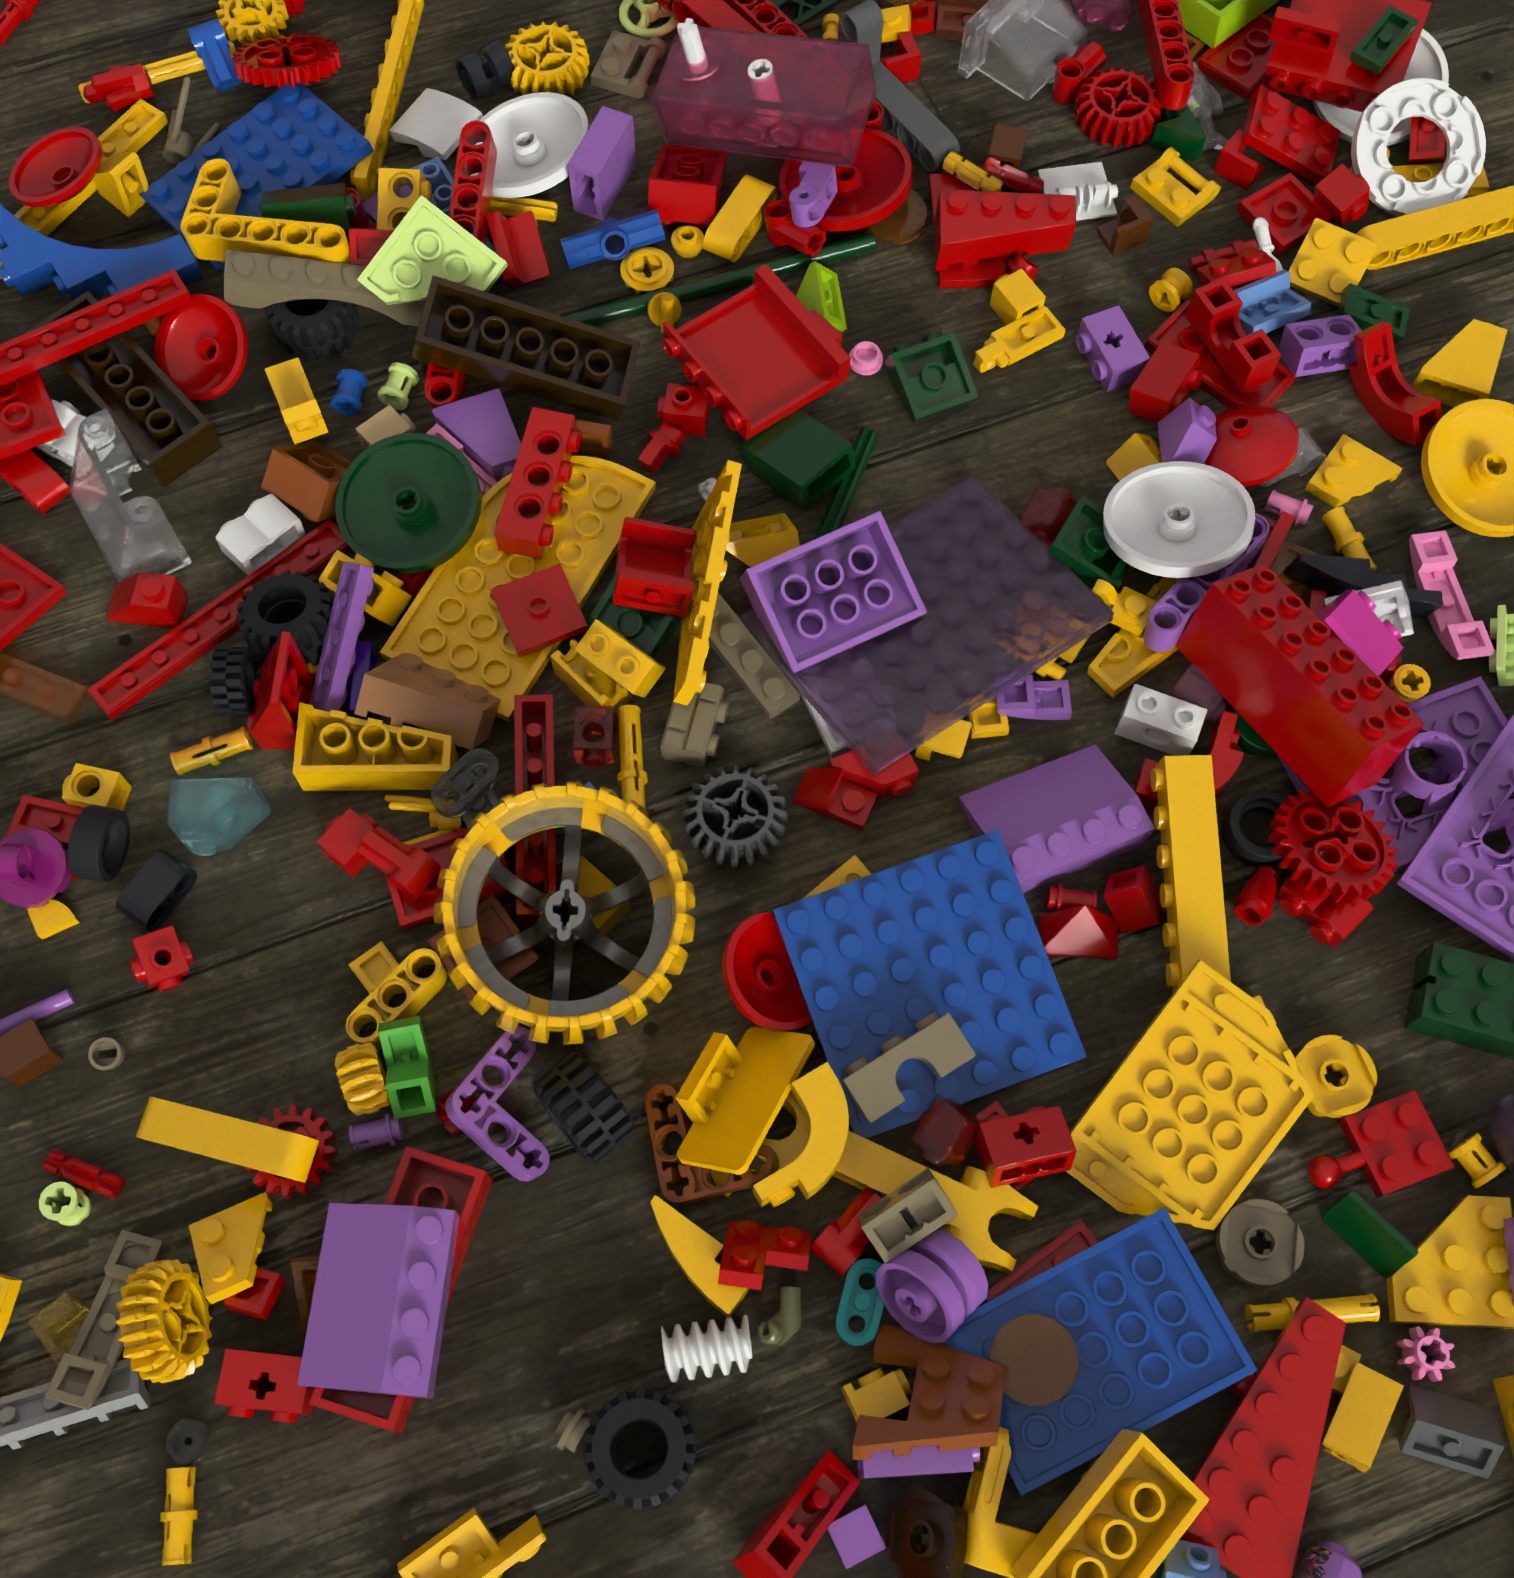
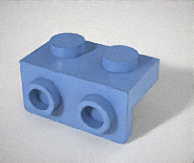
M1286 269L1234 290L1243 302L1239 311V320L1246 335L1263 329L1267 334L1285 326V324L1294 323L1296 320L1311 314V302L1290 289V272Z

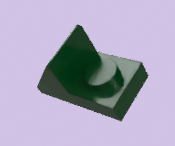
M1186 105L1181 110L1161 108L1160 123L1155 128L1151 147L1162 152L1173 147L1180 153L1179 157L1190 161L1199 160L1207 136L1189 107Z

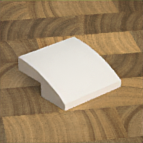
M426 88L391 127L389 132L395 142L417 145L425 157L436 158L439 156L440 159L447 160L459 146L460 133L465 124L470 121H479L483 115L481 111L459 98L438 90Z

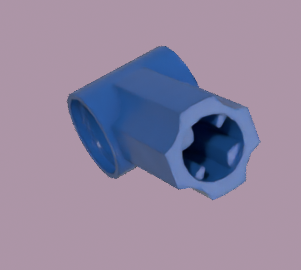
M218 18L187 28L199 58H202L215 90L227 91L241 83V79H238L237 74H235L233 60L228 50L230 46Z

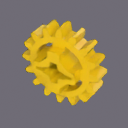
M219 0L218 2L220 9L216 10V14L222 29L227 34L229 41H234L238 38L240 46H244L247 41H251L254 44L255 39L263 40L267 36L278 38L280 35L278 29L287 28L285 20H288L289 16L284 0Z

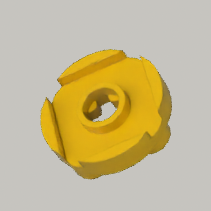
M1338 1035L1316 1037L1304 1045L1295 1056L1303 1077L1306 1078L1315 1095L1307 1105L1310 1113L1318 1117L1344 1118L1357 1113L1367 1106L1371 1100L1373 1088L1376 1087L1377 1083L1376 1068L1367 1051L1357 1043L1353 1045ZM1330 1066L1333 1072L1340 1071L1343 1078L1338 1081L1339 1087L1328 1083L1324 1075L1327 1074L1326 1067Z

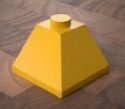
M785 513L733 522L730 525V539L726 551L749 567H753L799 547L798 530Z

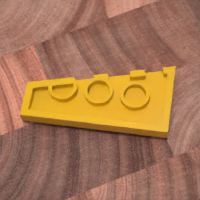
M1163 577L1158 584L1151 588L1147 596L1159 601L1180 578ZM1121 628L1089 665L1087 674L1106 693L1114 698L1179 649L1175 645L1169 651H1153L1145 645L1143 632L1139 637Z

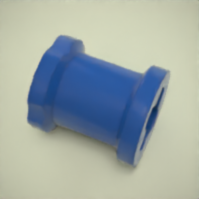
M341 369L337 372L336 381L338 382L336 394L331 398L330 406L334 411L342 415H359L362 411L360 399L362 391L367 387L368 379L357 370Z

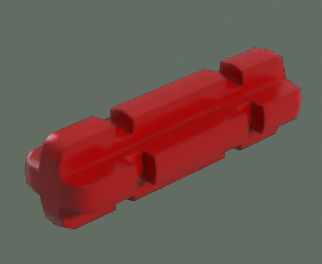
M987 157L982 165V169L989 173V178L993 175L1001 180L1004 186L1018 192L1024 190V193L1040 194L1043 190V179L1034 175L1030 178L1028 177L1029 173L1007 163H1004L1002 166L1000 165L1001 161L993 157Z
M58 1150L50 1151L43 1163L44 1171L94 1192L97 1191V1193L111 1199L118 1198L125 1186V1179L109 1171L106 1172L102 1168L75 1157L71 1158L68 1154Z

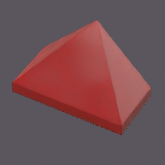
M1086 905L1038 916V933L1047 956L1117 960L1118 927L1114 918Z

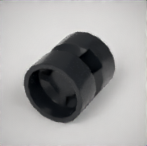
M493 40L481 46L479 54L471 51L455 60L459 78L467 93L474 100L491 93L493 85L501 88L511 83L512 72L515 70L507 50L499 40Z

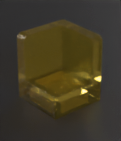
M65 1292L28 1321L57 1364L60 1363L64 1352L70 1353L89 1309L81 1297Z

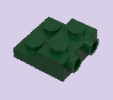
M941 331L931 333L922 338L923 343L912 347L910 342L900 344L890 350L891 354L885 360L896 393L902 394L912 423L975 401L979 397L955 332L942 335Z
M1082 495L1075 503L1047 552L1075 570L1071 579L1091 593L1098 579L1109 582L1117 591L1126 578L1121 573L1124 568L1129 569L1131 565L1116 555L1105 538L1103 531L1104 509Z
M614 576L586 621L588 629L597 619L611 626L653 658L660 645L667 644L682 617L612 604ZM586 632L581 633L579 635L583 637L586 634Z

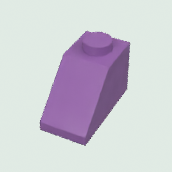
M1188 398L1157 423L1162 462L1186 461L1204 464L1217 440L1216 417L1209 407L1205 405L1200 406L1194 400Z

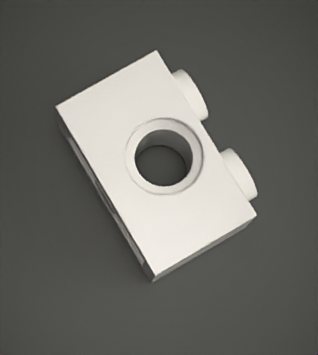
M1134 684L1125 702L1114 734L1174 756L1189 755L1198 740L1208 709Z

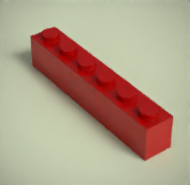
M553 694L514 695L515 795L517 796L531 791L533 785L545 783L550 787L555 786ZM555 828L538 831L516 842V876L545 894L556 892ZM516 896L517 928L528 929L536 923L540 913Z

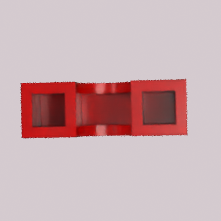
M1223 277L1194 290L1185 317L1239 392L1242 393L1271 379L1280 360L1281 353L1263 329L1249 335L1245 334L1239 320V311L1243 302Z

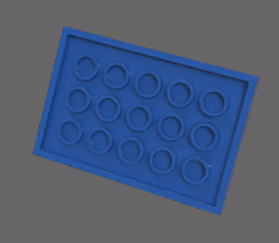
M297 83L296 87H291L288 84L284 85L263 102L257 104L254 109L232 123L211 141L205 143L187 159L178 163L175 168L159 180L153 182L146 192L142 191L140 196L187 243L180 228L181 220L202 165L211 159L220 158L226 160L239 185L241 197L234 215L262 217L260 209L262 192L331 184L374 150L370 142L303 84ZM205 260L215 271H218L225 265V262Z
M1165 1207L979 1306L967 1318H964V1322L945 1342H942L944 1345L1005 1366V1384L999 1426L1007 1428L1009 1431V1445L1012 1453L1007 1470L1021 1496L1102 1454L1122 1428L1143 1432L1258 1371Z

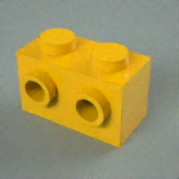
M336 550L318 580L336 593L343 561L375 568V565L358 553L352 559ZM384 571L380 576L373 572V589L367 597L364 611L393 627L412 596L400 589L404 582L392 574Z

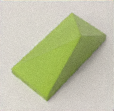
M816 261L812 262L807 269L796 298L809 312L814 309L838 331L843 332L847 329L837 273Z

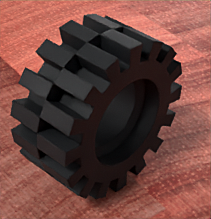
M249 647L216 648L212 654L213 661L210 663L212 673H210L212 686H210L211 693L214 694L212 701L213 705H216L215 710L217 713L219 712L220 716L249 715L250 712L255 710L254 682L256 678H259L256 676L258 668L257 664H254L255 655L252 654V649Z

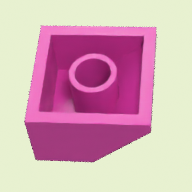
M1354 589L1346 590L1316 614V616L1325 622L1331 631L1379 676L1404 648L1397 640L1401 637V634L1387 619L1381 622L1373 612L1376 608L1375 603L1365 592L1361 590L1357 593Z

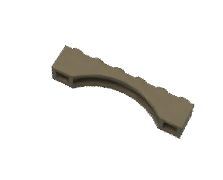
M225 250L224 301L231 306L261 309L272 304L291 300H337L374 309L403 325L419 326L425 301L392 305L384 303L357 281L367 266Z

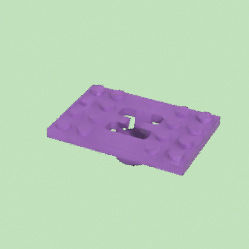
M1481 676L1407 703L1425 724L1396 759L1394 774L1389 779L1381 778L1377 784L1348 798V803L1352 805L1357 800L1362 801L1360 810L1363 812L1374 810L1375 813L1371 818L1374 822L1386 823L1381 832L1393 835L1394 838L1388 845L1398 849V852L1393 857L1398 862V865L1392 872L1409 866L1451 805L1455 790L1457 793L1460 792L1508 722ZM1425 747L1433 749L1438 758L1431 767L1419 771L1423 779L1418 777L1411 768L1408 751L1411 748ZM1278 755L1297 793L1299 790H1303L1308 794L1311 789ZM1408 793L1416 798L1425 799L1421 815L1412 819L1404 818L1395 804V800L1408 796ZM1514 793L1510 795L1508 800L1514 799ZM1505 824L1488 828L1483 837L1506 829Z
M1513 713L1396 884L1514 961V799L1508 800L1510 795L1514 793ZM1505 824L1506 834L1511 844L1504 854H1500L1486 846L1482 838L1488 828Z

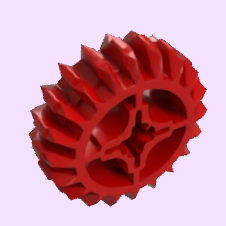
M1109 66L1105 73L1097 70L1093 76H1087L1084 83L1081 84L1074 104V114H1076V124L1081 125V133H1089L1090 141L1098 139L1101 141V146L1110 143L1114 149L1119 144H1122L1128 149L1132 142L1140 146L1144 139L1150 138L1160 122V113L1163 106L1158 101L1154 81L1147 82L1146 74L1139 76L1136 75L1135 69L1127 72L1124 71L1122 66L1118 71H1114Z

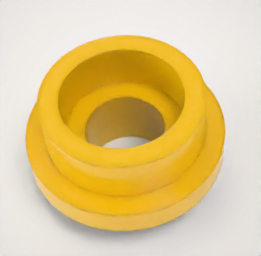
M685 225L677 228L672 233L671 244L679 256L693 258L703 249L704 234L699 228Z

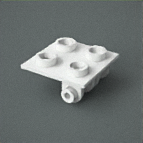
M1102 162L1038 170L1039 178L1044 181V194L1075 195L1076 221L1117 216L1113 199L1118 196V188L1116 184L1111 185L1107 181Z

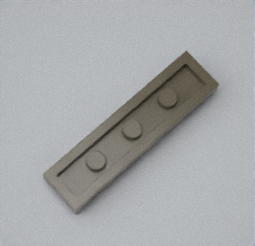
M718 593L709 644L767 718L771 720L800 701V693Z

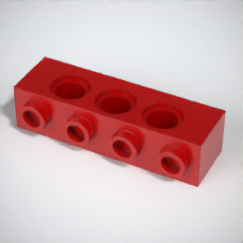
M532 407L494 532L499 551L542 559L545 546H551L554 537V525H552L554 514L560 515L563 506V493H561L563 483L568 484L572 475L573 464L570 462L572 452H578L581 444L582 433L577 430L575 415ZM549 450L556 451L552 454H543L544 452ZM539 481H545V482H547L546 484H544V485H542V486H535V485H534L535 483H537V482H539ZM528 513H538V515L532 518L524 517Z

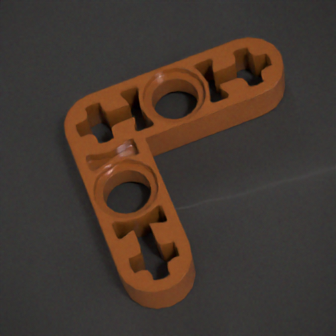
M658 1084L647 1093L645 1109L662 1194L668 1201L678 1204L695 1203L752 1187L754 1184L778 1171L779 1158L777 1153L771 1147L761 1144L757 1151L758 1156L766 1158V1163L760 1166L761 1173L754 1169H748L741 1175L729 1173L727 1181L720 1186H716L710 1178L711 1169L687 1164L678 1165L679 1169L669 1167L670 1163L681 1162L676 1154L669 1155L665 1149L666 1138L671 1133L678 1132L682 1140H684L692 1126L691 1120L675 1099L680 1091L679 1088L668 1084ZM665 1096L673 1098V1103L667 1106V1111L659 1109V1104L664 1102ZM669 1118L676 1121L678 1120V1124H666L662 1126V1123H670ZM680 1176L689 1179V1185L683 1187V1193L674 1189V1184L680 1182Z

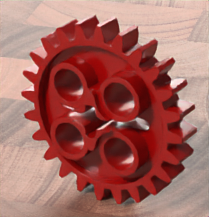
M293 33L290 37L280 34L278 38L267 36L263 40L255 39L254 44L245 43V47L237 48V52L233 53L232 58L235 74H237L238 79H243L244 83L252 82L253 86L264 84L265 88L275 85L278 88H282L288 84L291 87H296L297 83L309 85L311 81L321 82L320 77L330 78V73H337V68H341L339 46H336V42H330L329 38L321 39L320 36L310 37L309 34L297 36L296 33ZM283 54H289L291 67L285 66Z
M1299 790L1295 797L1289 795L1284 803H1281L1273 815L1274 819L1269 824V828L1273 832L1268 837V841L1277 844L1272 850V854L1284 857L1279 867H1291L1294 871L1290 876L1292 881L1302 878L1305 881L1303 890L1307 891L1314 886L1318 888V896L1321 899L1329 892L1335 903H1339L1344 895L1350 904H1354L1359 897L1367 901L1372 894L1378 895L1394 876L1392 871L1398 865V862L1393 859L1398 849L1388 845L1394 837L1393 835L1381 832L1386 825L1385 822H1374L1371 819L1375 813L1374 810L1363 812L1360 810L1362 801L1357 800L1352 805L1348 803V798L1328 808L1312 790L1308 794L1303 790Z

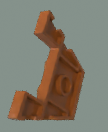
M880 1322L874 1346V1363L917 1368L907 1421L859 1415L853 1441V1459H871V1452L892 1450L894 1457L911 1455L913 1447L937 1445L939 1452L997 1446L1005 1384V1366L942 1343L924 1341L906 1330Z

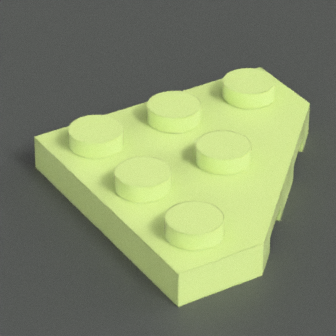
M421 195L358 277L357 281L384 303L392 305L426 301L433 275L488 292L508 264Z

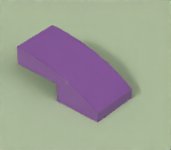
M1032 675L995 676L997 713L1036 720L1071 719L1072 709L1068 680L1033 682Z

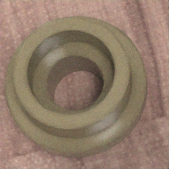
M582 1407L576 1414L568 1411L554 1433L560 1438L557 1448L562 1451L567 1448L575 1453L583 1442L585 1433H588L591 1419L586 1416L587 1411Z

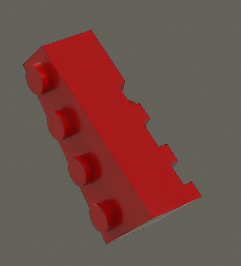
M940 189L935 213V271L946 270L948 265L962 263L963 267L975 265L977 260L993 257L996 258V261L1007 260L1010 255L1025 253L1026 256L1069 249L1076 226L1075 195Z

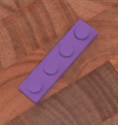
M343 561L309 703L313 705L314 709L328 712L331 709L340 711V708L346 701V683L349 671L353 668L356 660L355 646L357 637L362 631L365 622L363 612L367 597L373 589L372 575L374 568Z

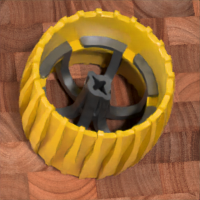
M567 781L566 786L552 787L541 783L533 785L531 791L520 795L508 794L499 799V805L489 813L480 812L471 821L472 829L464 839L457 838L450 849V855L453 856L450 867L440 871L437 887L444 891L443 902L434 904V923H443L446 935L436 939L441 958L453 955L458 965L448 972L456 988L459 990L470 983L477 992L468 1003L480 1015L483 1016L492 1006L501 1013L495 1025L511 1034L514 1033L518 1024L522 1023L530 1027L528 1040L548 1044L551 1031L563 1033V1045L583 1043V1031L595 1028L599 1040L617 1034L615 1020L624 1016L632 1026L648 1015L647 1009L643 1004L647 997L656 1003H660L672 989L671 983L665 977L666 973L680 975L688 958V953L679 944H687L693 941L695 918L685 913L695 907V893L693 884L689 881H683V877L688 873V867L681 851L676 849L672 851L670 847L672 843L670 833L661 822L653 824L649 820V815L643 806L634 800L628 804L620 799L616 792L602 786L599 790L586 788L580 782ZM550 828H565L561 884L557 892L545 894L535 889L500 863L499 857L509 847L526 836ZM582 829L604 835L623 847L640 866V873L631 880L593 897L578 894ZM486 876L540 913V917L534 925L490 947L482 945L477 921L478 901ZM650 889L653 901V926L647 948L643 956L639 958L601 933L593 924L592 918ZM568 903L571 904V909L578 910V914L570 915L569 922L566 923V926H563L560 915L553 912L555 909H560L562 904ZM549 938L555 940L552 1000L535 997L517 988L497 971L494 964L538 945ZM577 940H581L590 948L630 973L620 983L603 993L581 1000L568 1001L573 946Z

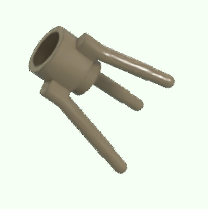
M185 77L183 80L177 110L174 109L171 112L167 141L162 152L164 159L175 166L199 150L205 143L211 141L220 129V124L215 123L196 146L192 143L193 138L188 133L181 131L191 82L189 77Z

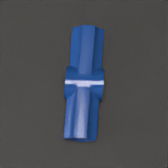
M657 209L621 220L614 218L605 219L596 228L560 239L570 270L606 258L620 260L631 250L666 240ZM609 236H620L617 242L613 244L606 243V239Z

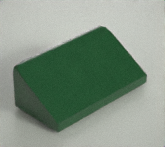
M1355 1190L1339 1196L1322 1215V1220L1384 1278L1391 1276L1419 1253L1418 1249Z

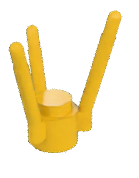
M390 794L384 797L385 801L391 802L389 803L391 810L429 812L430 828L438 827L437 832L403 842L407 846L453 832V830L462 829L463 827L462 816L452 799L438 800Z

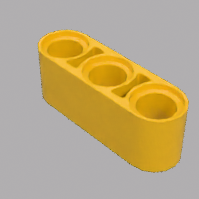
M748 174L745 175L708 227L703 240V249L730 262H737L764 223L765 206L777 200L778 188Z
M421 948L409 954L351 1012L346 1021V1031L355 1044L359 1043L362 1045L370 1042L379 1051L382 1049L378 1034L379 1023L414 1017L442 989L447 980V972L437 953L431 949ZM431 964L436 966L431 976L427 978L417 977L419 969L424 965ZM405 993L407 995L405 1002L401 1006L395 1008L388 1007L389 1000L395 994ZM369 1022L377 1023L376 1031L371 1036L359 1037V1032L363 1025Z

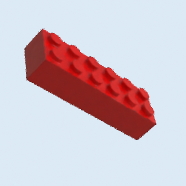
M406 1146L384 1205L455 1210L460 1216L447 1301L448 1307L493 1180L484 1170ZM315 1387L309 1404L402 1434L415 1397Z

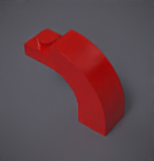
M1380 321L1354 335L1357 361L1349 365L1352 382L1363 406L1383 430L1402 442L1418 446L1425 442L1431 428L1442 418L1440 399L1421 394L1407 383L1397 365L1391 323Z
M1224 710L1213 727L1206 755H1212L1215 798L1228 784L1238 769L1244 752L1235 750L1240 736V730L1235 729L1238 715ZM1145 758L1137 773L1133 790L1138 795L1145 811L1154 813L1155 807L1158 806V794L1153 792L1151 788V771L1158 762Z

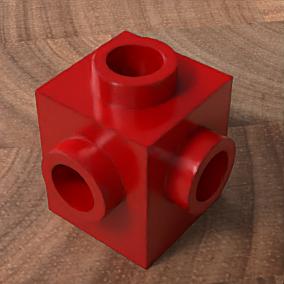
M173 925L132 939L131 948L135 958L129 960V964L137 983L144 981L147 990L158 987L159 992H164L183 984L181 978L188 975L190 971L188 965L193 963V957L187 942L178 941ZM164 958L168 964L164 966L159 965L155 962V959Z

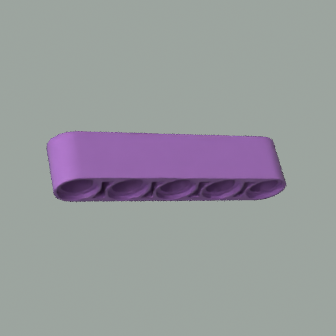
M1255 513L1252 539L1246 550L1234 562L1206 575L1180 578L1153 606L1149 612L1143 632V641L1149 649L1156 652H1165L1172 649L1177 644L1212 583L1245 571L1258 558L1269 532V523L1263 516Z

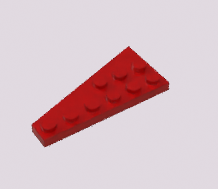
M1303 1296L1191 1478V1481L1210 1500L1182 1537L1192 1543L1217 1548L1219 1563L1240 1578H1292L1346 1326V1322L1306 1296Z

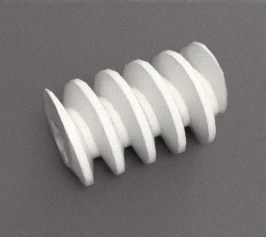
M747 1315L743 1316L740 1329H737L731 1317L726 1318L723 1331L719 1330L714 1319L709 1320L706 1333H702L697 1321L692 1322L688 1336H685L680 1324H675L672 1338H668L663 1326H661L665 1369L671 1382L678 1381L681 1368L684 1369L689 1380H695L698 1366H701L705 1376L710 1378L717 1363L723 1375H729L732 1361H736L741 1373L747 1372L749 1359L753 1358Z

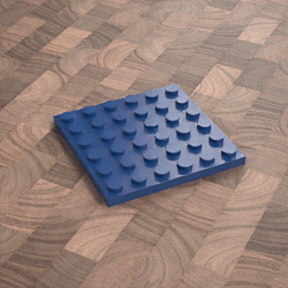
M998 829L772 911L826 1061L837 1076L844 1091L848 1105L850 1127L853 1133L861 1137L870 1138L1087 1057ZM936 1011L939 1018L950 1013L977 1056L939 1079H936L929 1066L918 1059L905 1060L896 1072V1084L906 1101L874 1122L867 1124L841 1080L849 1076L845 1068L865 1055L869 1062L884 1054L879 1046L900 1033L905 1040L917 1033L918 1029L914 1024Z

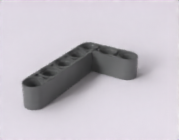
M864 0L842 13L839 17L836 63L881 104L884 111L882 127L891 136L900 141L908 153L927 172L932 173L943 166V161L950 152H956L960 155L959 142L955 135L880 62L883 15L880 7L874 0Z

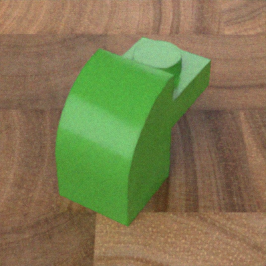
M420 1016L379 1023L378 1034L387 1065L386 1088L394 1119L435 1112L436 1082L430 1045L429 1042H426Z

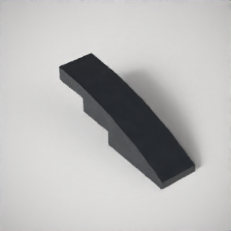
M1300 554L1284 568V576L1310 589L1324 591L1326 596L1329 597L1341 595L1346 590L1354 589L1358 591L1401 580L1409 599L1411 617L1425 619L1443 605L1442 591L1407 589L1406 575L1371 573L1370 559Z

